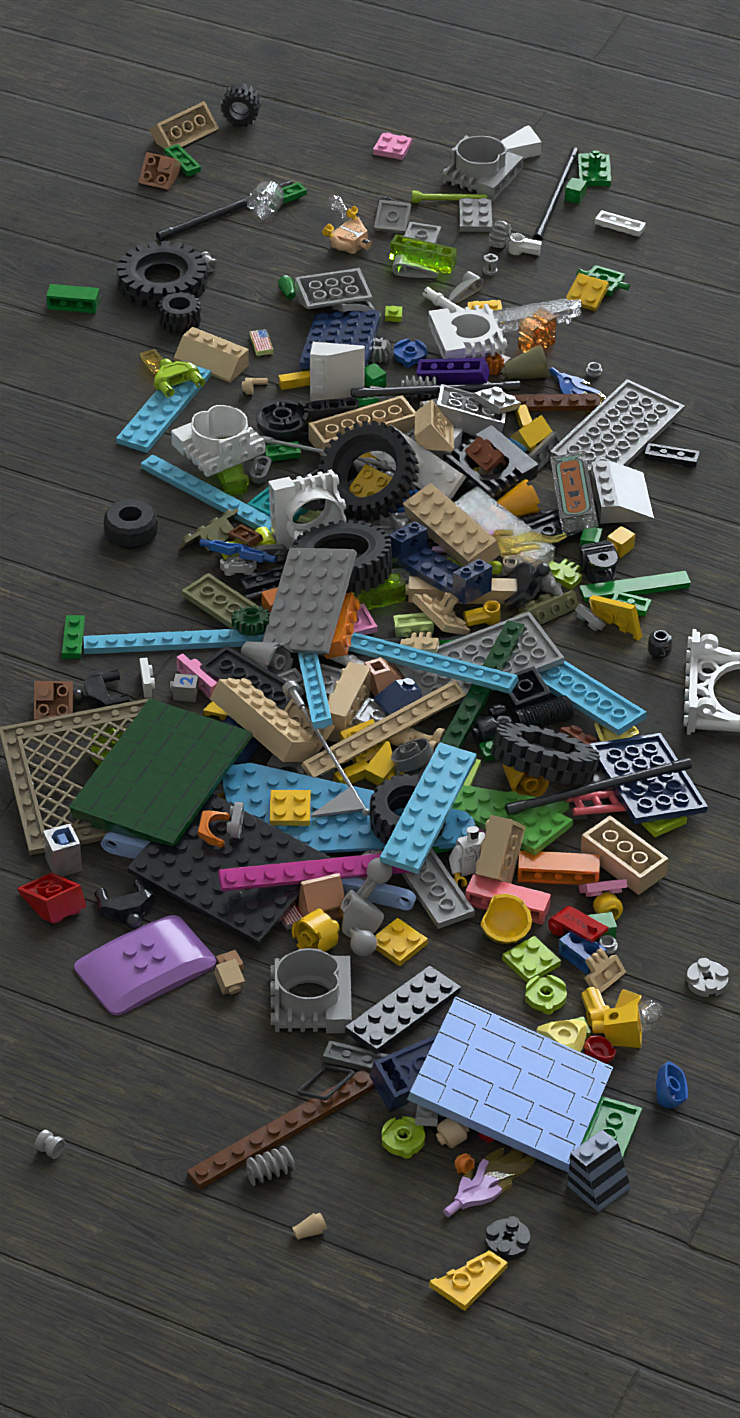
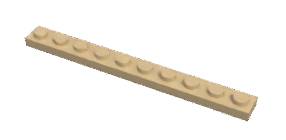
M454 680L329 748L339 765H342L460 701L466 694L457 681ZM326 750L303 761L301 764L307 775L313 778H318L336 768Z

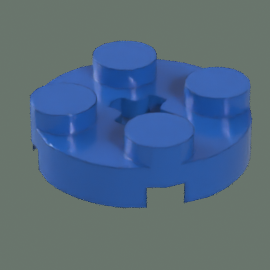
M404 339L395 344L393 357L398 362L403 363L405 367H412L413 364H418L419 359H427V346L419 340L410 342V339Z

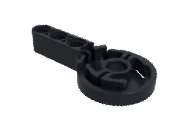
M354 397L307 401L306 403L301 400L298 403L290 400H275L259 408L256 414V424L259 431L266 436L276 439L293 438L302 434L311 422L358 409L359 401Z

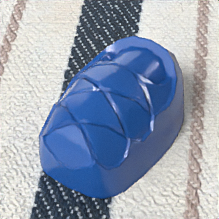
M666 1062L660 1067L657 1074V1101L662 1107L672 1109L687 1100L688 1088L685 1074L681 1068L671 1062Z

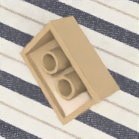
M490 815V819L487 820L485 825L486 835L480 845V858L475 864V874L511 884L526 826L512 819Z

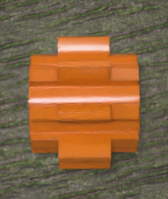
M495 353V356L487 355L485 360L489 367L490 375H498V373H501V368L504 367V358L499 353Z

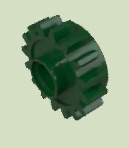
M246 606L245 609L240 607L239 611L234 610V613L231 614L232 627L243 635H260L266 631L271 612L268 609L264 610L263 607Z

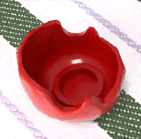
M590 1036L585 1042L583 1050L585 1055L605 1064H609L613 1060L616 1049L613 1048L612 1043L607 1038Z

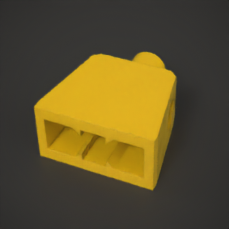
M638 1005L606 1009L604 1021H593V1034H605V1037L613 1046L641 1048L642 1026Z

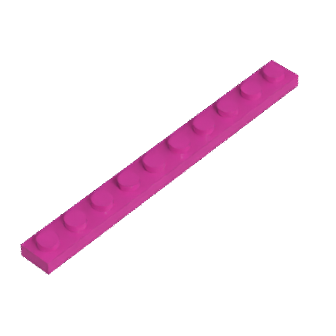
M382 853L219 869L218 878L221 892L301 884L303 881L337 873L340 874L341 879L368 877L366 870L369 862L375 858H380ZM392 866V869H393L392 874L409 873V872H410V871H407V870L400 869V868H397V867Z

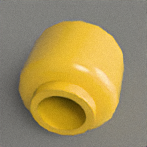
M604 892L594 900L593 907L597 914L612 912L614 920L621 916L623 906L614 893Z

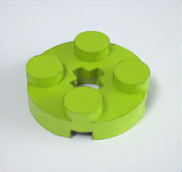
M547 975V978H540V976H536L529 980L526 985V1003L532 1008L542 1011L544 1014H552L554 1010H558L566 1002V985L558 977ZM542 992H550V995H544Z
M402 1117V1119L395 1120V1118L390 1119L382 1128L383 1148L402 1158H411L413 1154L419 1152L424 1146L425 1132L423 1126L415 1125L416 1119L411 1117ZM404 1134H407V1138L404 1139L398 1136H403Z

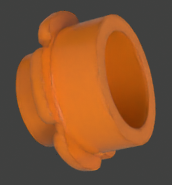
M463 1153L455 1160L458 1174H469L474 1168L475 1161L469 1154Z

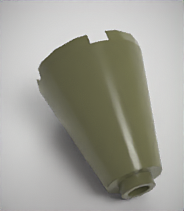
M537 345L509 360L501 368L503 377H507L508 380L550 377L546 357L541 345Z

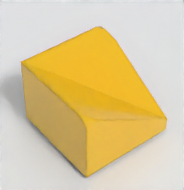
M623 989L615 1008L638 1005L640 1008L642 996Z

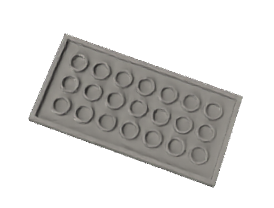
M627 379L550 451V455L555 459L583 453L577 459L583 461L585 474L590 476L592 461H612L627 467L647 447L648 443H652L684 412L685 405Z
M530 612L508 619L525 624V631L503 669L504 672L513 674L535 666L539 673L564 663L563 655ZM506 621L440 645L437 654L482 666ZM395 663V667L404 679H412L421 689L422 697L456 680ZM456 680L464 693L467 694L472 683ZM464 698L449 707L462 703Z

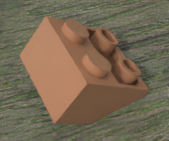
M340 874L327 875L301 882L298 909L303 917L319 908L332 920L343 919L341 903L345 895Z

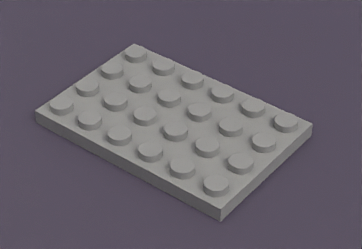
M289 548L270 613L269 624L266 627L262 642L287 644L294 653L329 654L357 552L354 549Z

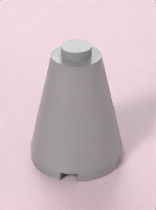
M248 641L241 648L243 656L275 675L286 672L292 667L293 659L290 658V652H293L287 644Z

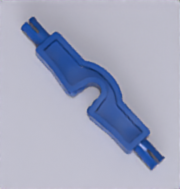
M203 538L200 540V546L208 547L211 551L226 555L239 553L240 558L257 562L266 561L275 564L277 561V556L269 555L265 551L253 549L243 544L219 540L210 541Z

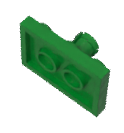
M591 151L589 154H578L579 179L587 181V186H611L609 154H603L599 151Z

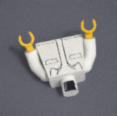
M472 826L467 828V836L456 840V846L449 857L451 872L455 877L453 879L457 885L458 880H460L462 887L467 885V881L463 876L476 873L475 864L480 858V845L485 838V834L479 832L478 827Z

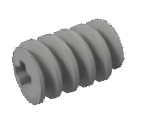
M406 375L401 382V387L436 385V378L433 376L432 380L429 381L428 376H426L423 381L422 377L419 376L416 381L415 376H412L409 381Z
M281 1146L279 1151L272 1149L271 1154L264 1152L263 1157L259 1154L255 1156V1159L249 1157L246 1161L247 1175L253 1186H255L256 1178L260 1183H263L264 1175H266L268 1180H272L271 1173L273 1172L276 1177H280L281 1169L284 1174H288V1167L293 1172L296 1170L294 1159L285 1146Z

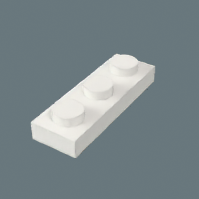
M602 210L595 218V224L633 236H640L646 227L644 222Z

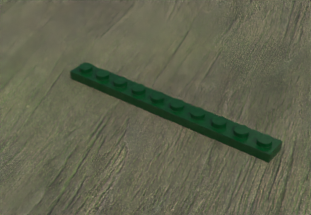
M507 620L482 666L503 671L525 631V624ZM475 684L471 685L440 743L461 749L493 689Z

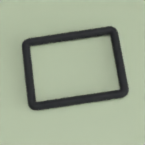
M324 1065L297 1089V1094L325 1101L352 1078L355 1072L336 1066ZM326 1069L348 1074L326 1096L303 1091Z

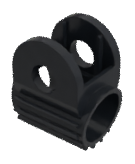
M603 541L581 545L579 548L581 570L585 571L587 579L593 584L615 581L618 554L613 543ZM597 573H605L606 576H605V577H599V576H597L596 574H597Z

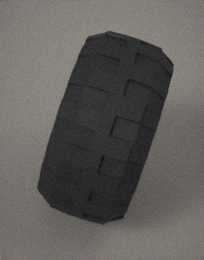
M121 500L110 506L104 515L106 537L117 546L123 548L142 547L154 539L157 534V513L152 506L142 500Z

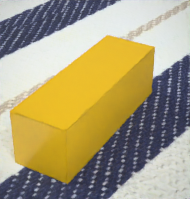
M310 370L279 375L281 390L310 386Z
M520 405V408L515 410V416L520 428H523L532 421L526 405Z
M362 760L342 769L351 784L366 778L364 768L368 763ZM339 771L333 773V782L346 784Z

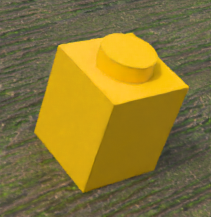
M621 526L607 536V541L613 543L618 557L621 558L634 548L635 534Z

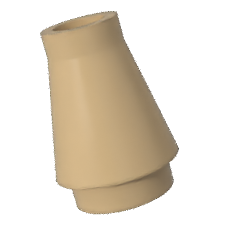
M313 1213L293 1227L292 1230L296 1239L299 1240L323 1234L327 1226L321 1213Z

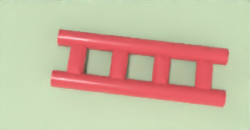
M614 790L599 791L565 800L566 802H574L576 808L572 809L573 816L626 811ZM609 798L612 803L610 805H602L600 799ZM591 800L594 806L585 807L582 801Z

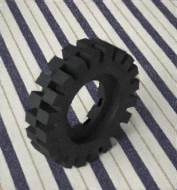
M156 241L148 242V248L144 244L136 246V251L130 249L126 252V256L122 255L119 259L120 263L117 265L118 289H120L121 295L125 296L126 300L130 303L135 301V305L139 307L147 304L148 309L156 310L163 297L180 292L189 293L199 299L202 296V291L205 292L207 287L205 258H202V254L199 251L194 252L193 247L187 245L183 248V243L175 242L172 247L170 246V241H162L161 246H158ZM159 267L163 270L174 268L176 272L180 273V276L172 282L154 283L148 281L144 273L154 271V268Z
M511 723L499 725L491 747V754L494 755L496 760L502 761V764L514 767V770L522 773L529 772L530 776L536 778L543 776L545 780L555 782L556 779L564 784H570L571 782L575 785H582V783L588 784L590 781L592 782L600 759V754L596 749H592V746L582 743L577 738H568L569 735L561 732L556 734L551 729L544 728V730H541L538 726L529 725L527 727L519 723H515V725Z

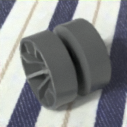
M418 738L399 746L392 753L391 759L396 770L400 772V777L403 774H408V776L418 775L421 778L434 751L427 739Z

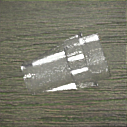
M337 195L331 196L327 202L329 208L342 217H346L348 208L342 198Z

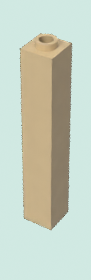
M409 577V584H405V595H409V603H414L411 600L414 594H426L432 598L439 597L443 599L445 594L419 577ZM492 578V590L468 604H485L488 601H496L499 604L505 605L504 600L516 594L517 579Z

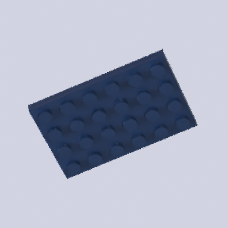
M369 310L367 312L352 311L350 313L315 314L299 362L300 369L310 368V353L313 342L365 346L364 365H367L380 324L381 311Z
M661 733L590 743V746L593 747L592 749H596L600 754L598 766L606 779L678 760ZM686 771L669 773L613 788L634 824L707 813L708 809L707 804Z

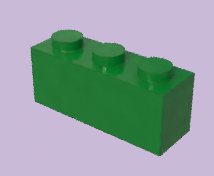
M50 284L46 295L47 309L97 313L100 303L99 288Z

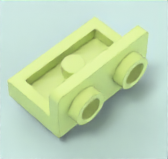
M425 613L393 616L396 637H411L412 633H417V636H419L420 632H424V636H426L427 632L433 634L434 622Z

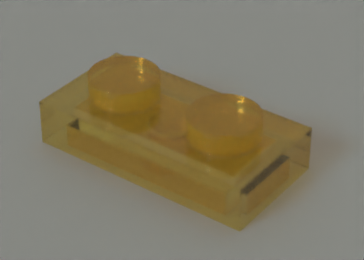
M156 349L140 353L141 361L156 376L160 369L159 363L163 357Z

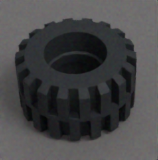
M237 83V86L235 84L231 85V88L228 87L221 102L220 110L223 113L222 116L227 118L226 121H231L233 125L248 126V123L252 124L257 119L261 107L260 94H257L258 91L253 90L252 86L248 87L247 84L241 85V83ZM235 102H241L245 104L247 107H239L235 104Z
M183 292L168 294L166 297H163L159 302V322L162 328L167 329L168 332L184 333L192 327H199L201 323L199 299L194 295Z

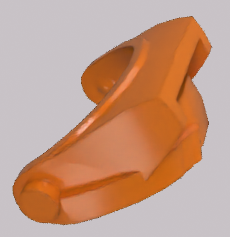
M203 811L197 835L210 845L219 848L223 847L225 841L215 837L210 832L208 824L217 820L229 821L230 814L227 812Z

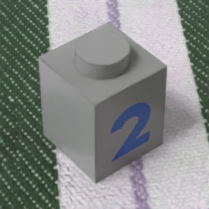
M175 674L174 681L170 682V692L173 693V700L196 702L199 690L198 675Z

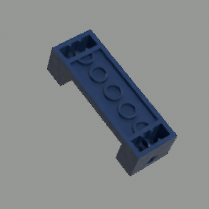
M414 521L389 534L393 563L442 592L454 595L464 605L492 590V566L478 559L464 567H460L427 547L428 529Z
M437 1034L374 1061L369 1077L389 1112L409 1104V1100H407L409 1093Z

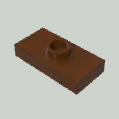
M242 524L227 533L229 539L251 548L264 540L262 534Z

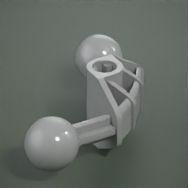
M375 858L369 862L366 870L367 879L357 892L350 890L341 903V909L343 910L342 932L351 938L350 945L353 952L362 957L369 956L375 951L377 940L373 933L376 932L384 919V914L381 910L367 900L376 885L387 882L393 872L392 866L380 862V858Z

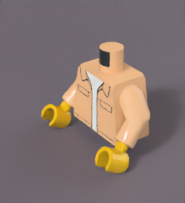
M353 206L351 209L349 208L346 212L347 217L352 218L353 221L349 219L334 232V227L331 224H327L322 230L324 236L330 237L331 247L352 254L358 252L361 248L369 250L372 242L368 240L367 229L362 224L360 218L356 216L358 212L356 206Z

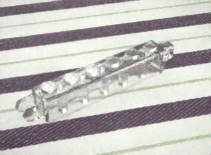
M567 298L494 310V319H497L498 327L502 329L503 335L568 324L573 317L581 315L579 307H582V301L578 299L568 301Z

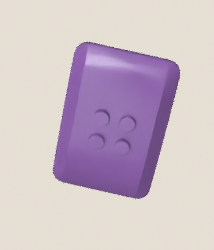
M170 915L128 932L76 961L74 970L110 1014L122 1015L212 970L216 966V958L182 918Z

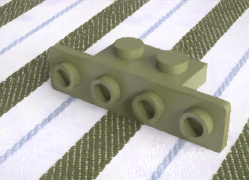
M237 508L233 511L229 509L222 514L220 519L216 517L208 523V526L204 527L203 525L199 527L195 534H187L181 539L183 542L179 548L182 550L198 539L200 541L202 538L223 542L229 540L227 533L234 529L229 521L237 515L239 510Z
M571 590L560 596L543 594L539 596L538 600L524 603V606L518 608L520 614L516 616L530 612L538 624L542 625L576 609L579 605L576 593Z

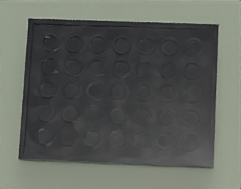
M212 793L174 847L150 841L127 867L128 873L260 946L299 900L301 884L221 892L218 878L219 869L329 859L330 857L244 811L239 839L231 838L230 834H227V823L231 822L232 818L229 821L217 820L209 823L208 828L215 837L224 840L225 844L220 848L208 844L197 835L202 812L217 811L230 814V807L234 806Z

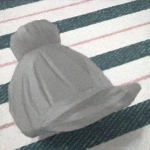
M551 571L548 576L541 577V587L539 589L541 592L554 596L563 594L561 584L555 581Z

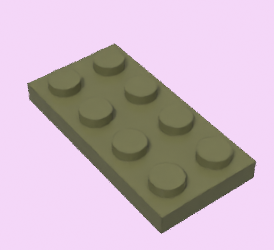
M209 573L182 590L184 598L231 629H234L231 624V614L234 613V610L239 611L240 607L245 609L246 606L260 608Z

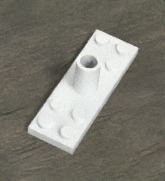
M398 430L415 451L419 464H416L419 467V473H416L419 479L418 482L413 483L420 489L432 483L451 500L466 476ZM381 451L371 452L379 460H386L388 466L396 470V463L389 454Z

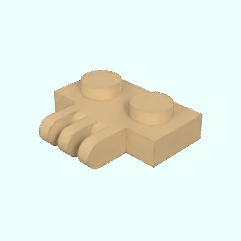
M420 632L419 637H417V633H412L411 638L401 639L400 644L437 654L439 639L432 638L431 632H427L426 637H424V632Z
M599 948L596 953H593L591 957L585 960L591 972L584 978L589 987L599 989L600 993L626 973L618 956L611 955L608 958L602 948Z

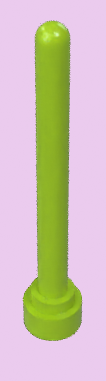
M412 191L411 202L415 204L422 202V200L459 201V199L464 198L488 199L486 194H422L419 191Z

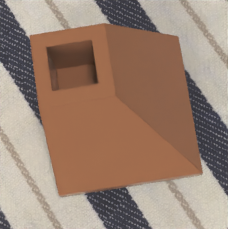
M146 152L138 183L169 190L178 177L181 162L175 158Z
M381 657L364 662V665L371 667L370 690L374 696H377L395 680L404 679L395 665Z
M34 681V719L40 720L73 713V681Z

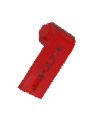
M571 906L565 907L548 920V928L551 933L561 936L570 930L591 943L609 931V927Z

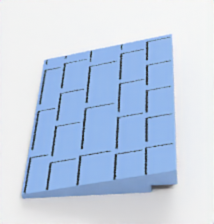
M455 997L407 1100L569 1172L570 1152L580 1146L613 1067Z

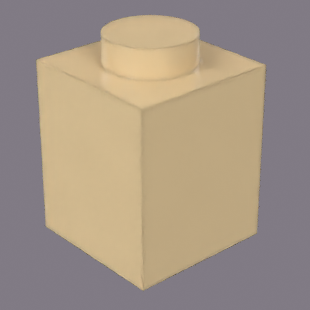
M236 959L216 965L214 974L222 994L229 993L232 995L240 992L245 980Z

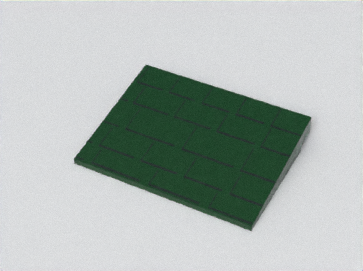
M149 698L70 804V812L73 818L90 822L92 828L174 847L250 741L253 734L250 731Z

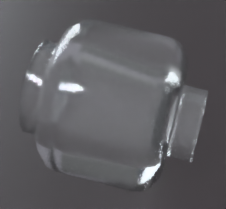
M645 1000L638 1005L642 1030L650 1031L662 1022L663 1009L659 1003Z

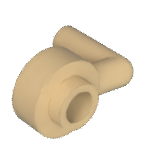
M245 378V381H242V392H245L246 395H253V385H268V378Z

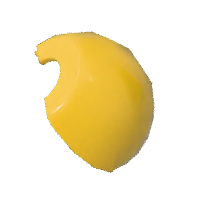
M506 893L494 895L480 924L485 935L494 942L501 944L516 943L524 938L532 924L531 913L525 905V901L515 895Z

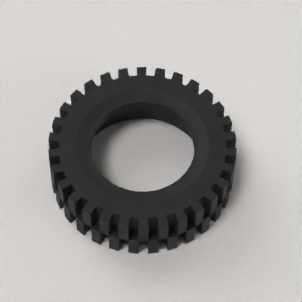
M362 421L361 427L358 423L353 424L354 429L352 430L347 426L344 428L345 434L342 435L338 432L336 434L338 439L336 441L333 439L329 441L331 448L325 447L323 450L327 455H321L320 460L323 464H319L318 469L323 474L328 473L327 471L332 469L334 474L338 475L339 485H337V490L341 499H344L346 504L344 514L351 519L354 517L358 521H361L362 518L365 521H371V516L377 521L380 520L381 514L384 518L389 517L388 511L390 510L396 513L398 511L396 506L399 504L403 507V499H409L412 496L409 490L415 491L416 489L413 482H418L419 479L416 473H419V467L416 465L419 462L410 444L393 426L389 425L388 427L384 422H381L379 425L377 421H372L370 425L368 421ZM372 451H381L389 454L396 463V470L391 481L382 490L366 497L354 495L347 483L348 472L353 462L361 455Z
M340 520L337 524H334V521L328 522L329 525L326 526L322 523L319 524V528L313 526L310 528V531L305 530L303 535H298L297 540L293 541L291 548L354 549L357 554H362L355 559L346 593L355 592L358 595L361 594L362 590L368 592L370 587L375 589L378 587V583H385V579L388 580L389 574H392L393 564L389 535L385 534L383 529L380 530L378 526L372 527L371 523L364 525L363 521H358L356 524L354 520H349L348 523Z

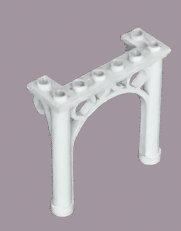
M693 629L692 637L688 636L687 648L691 649L687 650L686 662L689 663H686L685 674H689V676L685 678V687L689 688L685 689L684 700L688 701L684 704V713L688 714L684 715L683 726L687 727L688 735H691V732H695V729L740 732V715L731 713L723 708L716 700L713 692L716 681L723 674L740 669V652H731V650L718 647V638L715 635L705 634L700 638V632H696V629ZM710 668L714 672L711 674H706L702 671V669ZM697 677L705 682L697 684ZM697 694L702 695L703 698L698 700Z

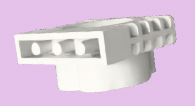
M484 304V309H480L478 305L474 306V310H470L469 307H465L461 311L459 308H455L454 313H450L448 308L429 311L428 325L443 359L487 358V355L495 356V353H499V355L505 354L507 340L503 338L502 329H499L498 321L494 319L493 310L489 308L488 304Z
M216 405L208 411L198 412L192 417L191 423L171 431L172 445L182 455L187 454V458L192 460L194 465H198V469L204 471L207 477L265 452V440L259 438V434L254 433V430L248 427L246 415L241 410L231 406Z
M332 469L324 474L317 472L315 476L307 474L305 478L298 476L296 480L286 477L269 481L271 532L277 544H283L289 550L293 545V541L297 540V536L303 535L305 530L310 531V528L313 526L319 528V524L324 523L326 526L329 525L328 522L334 521V524H337L340 520H344V523H347L344 515V510L346 509L345 500L341 499L337 490L339 478ZM325 499V507L315 520L304 524L293 522V515L302 505L312 500Z

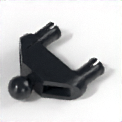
M521 562L515 566L512 572L502 577L505 579H517L516 594L504 600L505 606L509 610H512L522 602L527 603L536 596L541 587V577H546L550 573L549 565L539 563L535 569L531 564Z
M118 668L101 672V670L92 671L84 681V691L80 689L73 690V703L79 704L86 699L89 707L93 709L128 703L130 700L127 693L113 697L107 693L104 683L120 680Z
M137 879L133 884L137 893L109 899L107 890L101 888L103 894H101L100 889H97L94 895L98 901V912L102 917L110 921L126 923L129 928L137 929L142 924V918L154 904V892L148 888L146 882L141 880V885L139 879Z

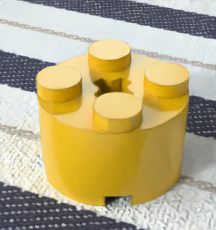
M318 908L292 925L293 938L296 937L299 942L296 944L298 949L311 948L326 952L337 945L340 928L337 921L332 920L322 909Z

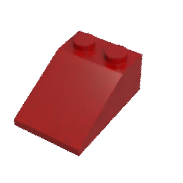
M52 872L17 888L19 894L38 915L51 923L61 922L64 917L78 914L81 909L87 907L81 885Z

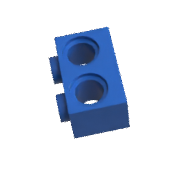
M570 931L559 939L558 953L588 975L591 971L585 960L591 957L593 953H596L599 948H602L605 953L606 949L602 944L596 941L591 943Z

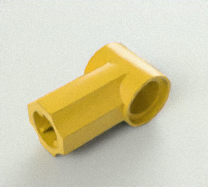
M488 601L484 604V607L464 611L465 625L469 627L482 623L488 625L498 624L500 622V604L496 601Z
M589 987L581 993V998L586 1008L588 1024L592 1028L593 1021H604L605 1010L610 1009V1007L604 1004L599 989Z

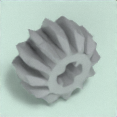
M496 221L489 234V245L495 248H504L511 235V224L505 221Z
M375 337L368 362L386 363L392 356L391 344L388 340Z

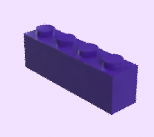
M485 358L419 359L416 374L418 378L421 376L423 381L426 376H428L429 381L434 376L436 378V385L487 383L489 367Z

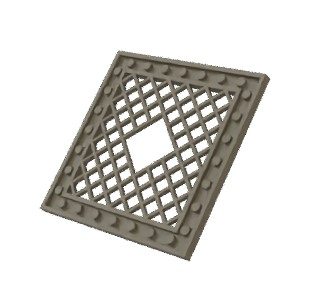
M149 698L0 727V738L29 855L45 852L44 827L52 829L61 826L63 823H70L80 845L102 841L104 836L109 833V831L92 828L88 821L87 823L79 824L82 821L80 819H77L75 823L66 820L71 812L69 807L62 803L66 798L72 801L76 798L70 795L74 788L79 791L83 788L66 778L85 754L102 762L105 759L101 757L102 753L105 750L111 751L112 748L108 747L112 741L117 743L119 739L116 736L119 732L124 733L126 731L123 727L127 723L131 724ZM107 727L116 729L112 735L104 732ZM89 730L97 733L93 739L85 736ZM69 734L78 737L74 743L66 740ZM101 735L108 738L105 744L97 742ZM50 738L58 740L55 746L48 744L47 741ZM81 739L89 742L86 748L77 745ZM32 741L40 744L35 750L27 747ZM62 743L70 746L66 752L58 749ZM93 745L101 748L97 754L89 751ZM43 746L51 750L47 756L39 753ZM74 748L82 752L78 758L70 755ZM25 751L31 753L28 759L26 758ZM55 752L62 755L58 762L51 759ZM35 756L43 759L39 766L31 762ZM66 758L74 761L70 767L62 764ZM46 762L55 765L51 771L43 768ZM29 766L35 768L32 774H30ZM59 767L66 770L62 777L55 774ZM39 771L47 774L43 781L35 777ZM51 777L59 780L55 786L47 783ZM32 781L40 784L35 790ZM62 783L71 786L67 792L58 789ZM43 786L51 790L47 796L39 793ZM55 792L63 796L59 802L51 799ZM36 796L43 799L39 806ZM47 802L55 805L51 812L43 808ZM58 808L67 811L63 817L54 814ZM40 812L47 815L43 821ZM51 817L59 821L55 827L46 824Z

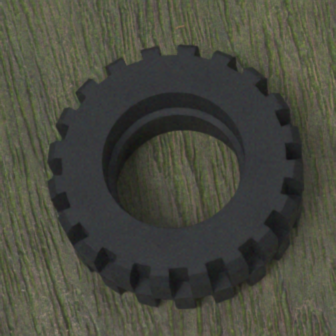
M403 774L402 777H391V780L387 779L381 783V786H377L371 795L370 827L374 831L376 838L380 839L385 845L401 817L394 814L393 811L407 806L421 779L418 775L408 776V774ZM445 820V822H444V824H443V826H442V828H441V830H440V832H439V834H438L436 840H438V839H439V836L442 835V833H443V831H444V827H445V825H446V820Z

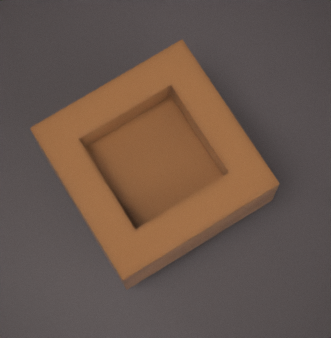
M236 950L216 956L217 964L236 959L240 970L244 969V964Z

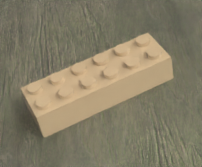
M402 395L309 423V441L315 448L324 450L325 447H331L329 443L331 439L335 441L338 439L336 436L338 432L342 435L345 434L344 428L347 426L351 430L354 429V423H358L361 427L362 421H368L370 425L372 421H377L379 425L381 422H384L388 427L391 424L406 434L415 428L416 411Z
M429 483L403 503L407 517L412 522L415 521L428 529L427 535L463 567L478 559L489 563L501 554L497 540L432 483Z
M232 678L218 680L210 699L245 730L252 732L253 737L282 762H303L311 758L318 741L312 737L313 735L310 732L301 728L297 721L292 720L287 712L279 709L274 701L267 699L261 690L253 687L252 683L244 678H241V680Z

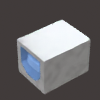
M71 824L43 831L45 857L52 873L62 877L82 871L80 842Z

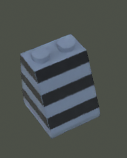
M601 1130L570 1152L568 1187L598 1213L630 1190V1183L619 1144L604 1130Z

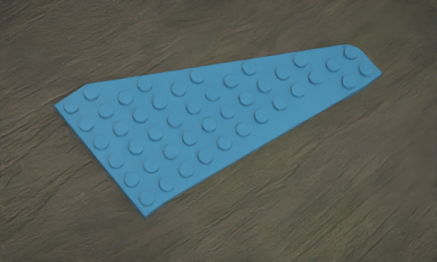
M254 763L232 765L222 779L226 801L233 805L235 802H244V811L270 824L271 790H311L310 826L274 827L322 853L384 850L386 846L380 839L376 838L374 831L371 830L370 815L364 816L362 811L311 817L312 813L348 789L349 787L346 784ZM353 786L364 806L370 810V798L374 791ZM406 807L397 809L393 813L401 816ZM451 808L446 818L444 831L432 847H439V849L454 848L458 838L467 836V828L475 826L473 818L467 812Z

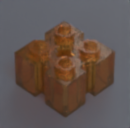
M542 307L533 312L532 317L528 315L520 320L519 333H521V336L518 337V349L526 352L537 345H541L544 349L555 344L557 316Z

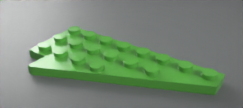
M463 785L452 806V809L467 812L473 818L475 826L485 830L487 820L490 819V815L512 819L526 826L521 849L533 855L538 854L573 826V819L562 815L569 809V803L565 801L528 809L524 812L508 816L505 811V804L535 798L534 796L518 794L515 791L503 792Z

